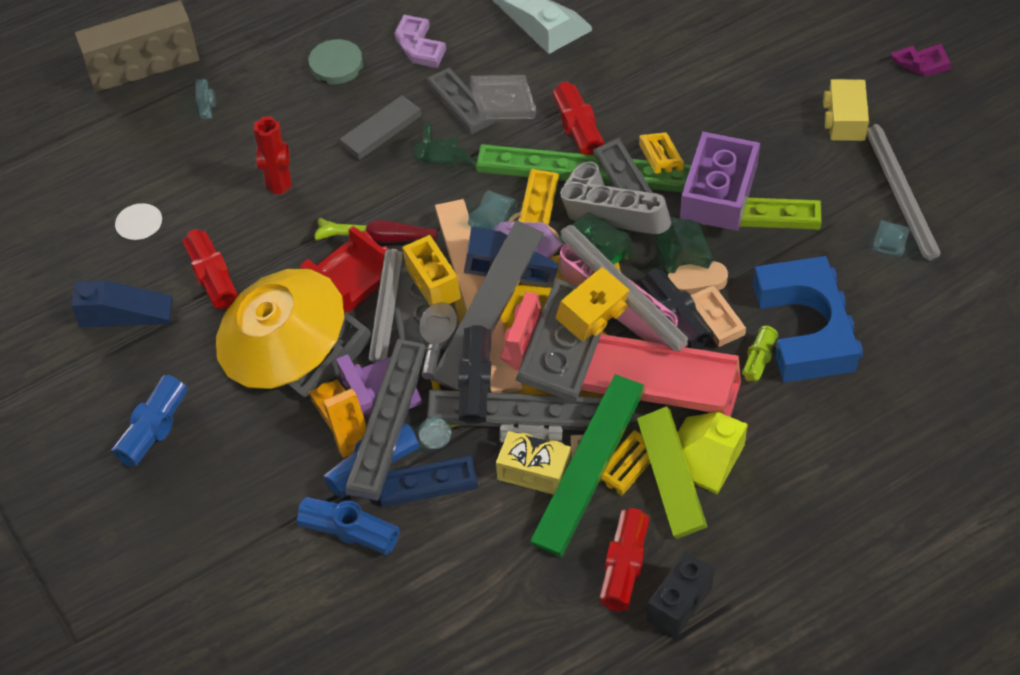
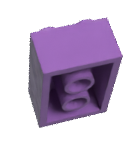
M702 132L681 196L680 219L738 231L756 173L760 143Z

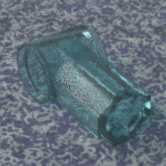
M490 190L487 191L482 198L480 206L469 215L468 225L493 230L500 222H508L509 218L515 214L517 200Z

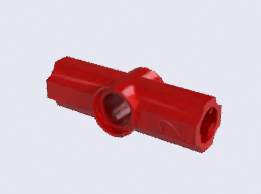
M568 81L560 83L553 90V99L561 113V121L565 133L572 135L581 154L594 155V149L604 145V141L596 127L592 107L590 104L584 103L575 84H570Z
M262 117L261 120L254 123V134L257 143V166L259 170H263L266 188L271 190L273 194H283L287 189L291 188L292 182L289 170L288 143L283 142L280 122L275 121L273 117Z
M195 229L188 232L182 242L191 260V265L201 287L204 286L214 308H221L223 310L229 308L238 297V294L229 278V272L219 251L216 252L206 231Z
M629 508L628 510L621 511L615 539L610 542L605 564L606 575L600 593V604L607 607L608 610L620 612L621 610L629 609L635 579L640 576L645 551L643 546L649 527V516L639 509Z

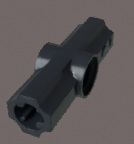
M655 268L647 272L646 276L641 280L640 287L677 316V328L688 337L687 345L689 348L699 350L705 347L713 338V331L698 314L691 295L685 290L680 292L663 270Z
M472 325L471 327L464 328L463 354L459 362L458 388H460L458 415L459 421H463L466 424L486 422L487 396L491 385L492 361H489L491 329L481 325Z

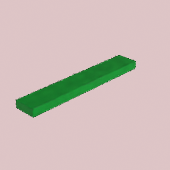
M617 374L614 375L531 539L533 546L559 557L563 556L645 391L644 384Z

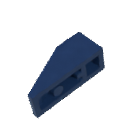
M471 226L464 273L486 277L508 235L501 231ZM536 251L520 283L552 288L558 270V263Z
M106 280L78 281L74 284L71 306L80 328L170 324L173 299L170 295Z

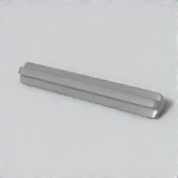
M397 249L387 250L384 256L368 357L372 363L384 360L388 356L403 259L402 252L397 251Z

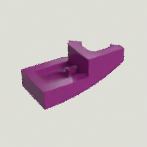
M941 44L918 52L913 45L891 53L893 62L922 76L935 75L951 70V62Z

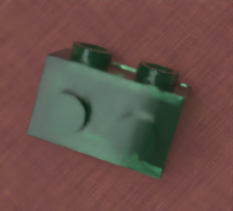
M587 212L572 224L609 261L613 260L621 252L622 257L626 260H630L633 257L630 237L624 231H619L610 226L603 218H597Z
M670 216L671 226L663 233L656 234V242L667 271L674 274L682 261L708 269L714 259L700 225L692 220L684 221Z

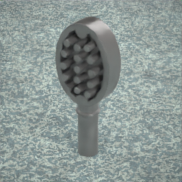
M447 303L433 304L427 308L421 317V340L428 347L422 370V377L430 380L434 378L440 351L448 348L458 329L455 310Z

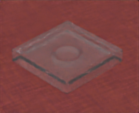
M525 75L471 76L470 85L480 120L535 118L536 108Z

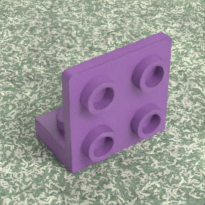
M345 355L336 359L340 380L346 391L353 389L357 394L367 426L391 357L361 368L359 364L353 365L349 355ZM415 389L409 409L422 403L417 389Z

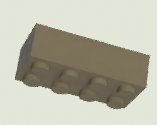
M181 0L75 32L95 93L200 61L191 24Z

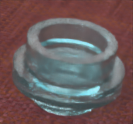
M430 417L421 424L419 437L426 447L440 449L449 442L451 429L444 419Z

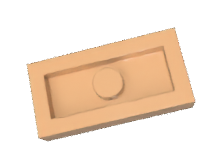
M714 285L691 295L698 314L713 331L712 339L718 347L745 336L746 327Z

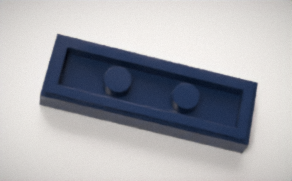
M472 456L388 471L380 494L382 507L478 489Z

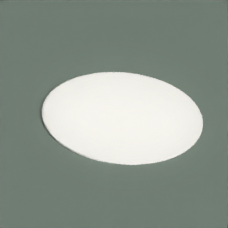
M149 204L131 205L117 216L115 227L117 232L124 238L131 240L144 239L153 235L160 228L162 215L156 207Z

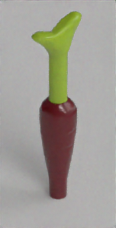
M319 218L317 221L319 229L315 232V239L318 241L335 235L349 236L348 229L355 226L361 232H367L377 244L412 242L428 235L434 241H437L438 237L437 229L421 228L385 220H374L367 225L336 224Z

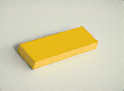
M535 169L530 170L519 218L520 222L545 223L549 226L558 184V173Z

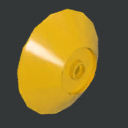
M285 269L262 277L241 292L224 313L216 335L217 360L228 378L247 388L273 389L299 380L320 365L336 344L344 321L341 293L330 278L311 269Z

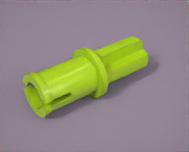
M770 326L759 328L754 344L747 351L749 357L742 374L748 382H757L766 363L770 362L772 358L771 350L778 337V332Z

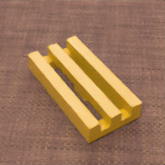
M667 133L647 134L639 137V145L655 174L661 173V168H664L666 173L672 172V167H675L677 171H683L684 162ZM664 149L667 152L670 159H667L664 153Z
M636 430L632 431L614 452L600 480V483L602 481L606 482L608 488L612 489L614 487L617 489V493L621 496L624 495L651 463L646 452L623 480L619 481L646 450L642 434ZM637 441L640 442L639 446L611 476L609 473Z

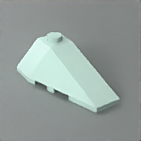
M493 0L548 54L592 31V27L575 11L551 0Z

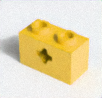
M430 235L403 247L406 270L430 306L442 302L449 305L461 299L458 276Z
M601 267L561 300L555 319L584 342L592 334L594 336L599 335L606 327L609 319L612 317L617 319L622 315L628 306L625 302L630 290L606 269Z

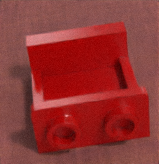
M355 226L348 229L349 240L318 265H315L308 259L299 266L300 269H311L331 279L342 295L344 313H349L380 288L385 252L389 250L387 247L378 245L367 232H361Z

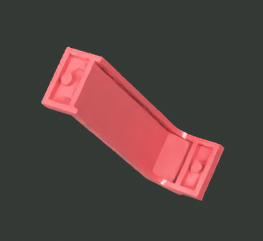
M525 293L522 303L516 306L513 326L508 328L505 334V346L500 359L517 371L520 369L542 314L539 297L536 293ZM601 334L581 390L605 394L614 375L617 374L644 384L645 391L640 399L642 401L695 409L708 413L720 412L731 417L741 384L739 356L686 347L676 352L667 344Z

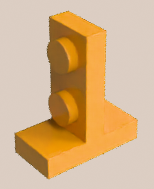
M338 380L323 383L318 388L309 391L313 404L332 430L338 450L342 457L345 458L354 452L356 443L363 439L367 426L357 394L353 389L345 391Z

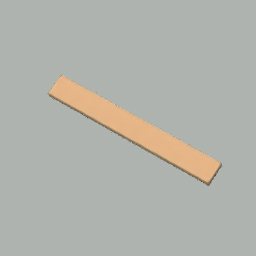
M464 199L437 204L435 205V210L453 270L458 276L460 294L467 312L485 277L464 273L466 251L472 224ZM501 318L491 335V352L489 361H492L490 393L512 394L522 391V383L515 381L518 371L500 359L505 346L506 334Z

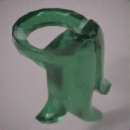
M424 123L423 139L415 146L416 153L414 158L416 160L430 163H447L455 167L454 158H457L469 165L475 164V161L471 159L464 149L456 147L457 135L450 140L433 139L431 123Z

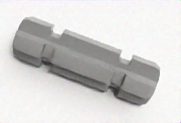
M501 424L500 441L503 443L508 431L527 433L534 438L546 441L562 442L563 430L561 426L549 425V428H544V425L518 424V427H514V424Z

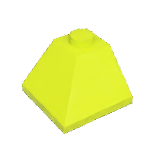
M720 412L686 417L678 431V436L694 485L718 495L745 446L748 424Z

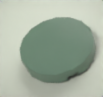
M335 39L325 41L317 45L310 53V72L315 79L319 81L321 79L326 80L327 84L346 83L358 75L360 68L362 70L363 59L361 50L356 44L347 40Z

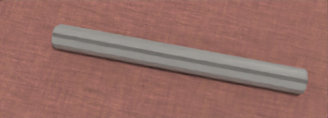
M873 124L872 127L867 128V137L923 257L927 261H932L940 256L937 243L883 129L878 124Z
M568 225L562 229L561 239L594 272L603 267L630 290L625 303L674 351L679 352L687 346L688 337L575 226Z

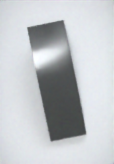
M345 312L338 340L321 364L299 380L288 383V385L303 397H307L310 395L309 391L318 388L323 383L329 382L339 374L336 359L349 355L351 361H353L371 342L372 333L367 327Z

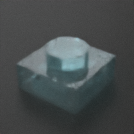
M207 79L196 80V102L201 119L212 118V107L216 106L215 91L209 90Z
M881 220L872 250L902 257L910 227Z

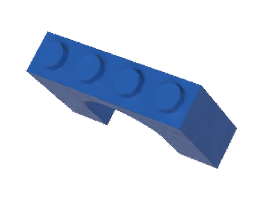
M822 256L755 266L752 286L760 309L801 304L818 311L827 322V326L817 333L778 339L775 359L782 382L856 372L858 361L863 357L862 345L860 340H855L852 316L846 314L845 296L843 291H838L836 270L834 267L830 268L827 257Z

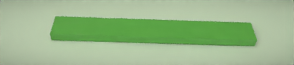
M481 144L476 163V171L482 173L529 177L530 170L535 169L558 173V180L567 181L578 165L584 162H593L598 165L604 185H612L594 155ZM633 159L650 189L683 192L691 165L683 164V171H677L675 167H672V172L667 173L664 168H661V173L655 174L648 160Z

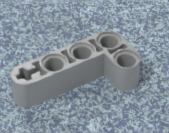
M584 162L578 165L560 192L568 217L573 221L650 234L663 233L671 226L670 215L662 195L604 186L598 165L593 162Z

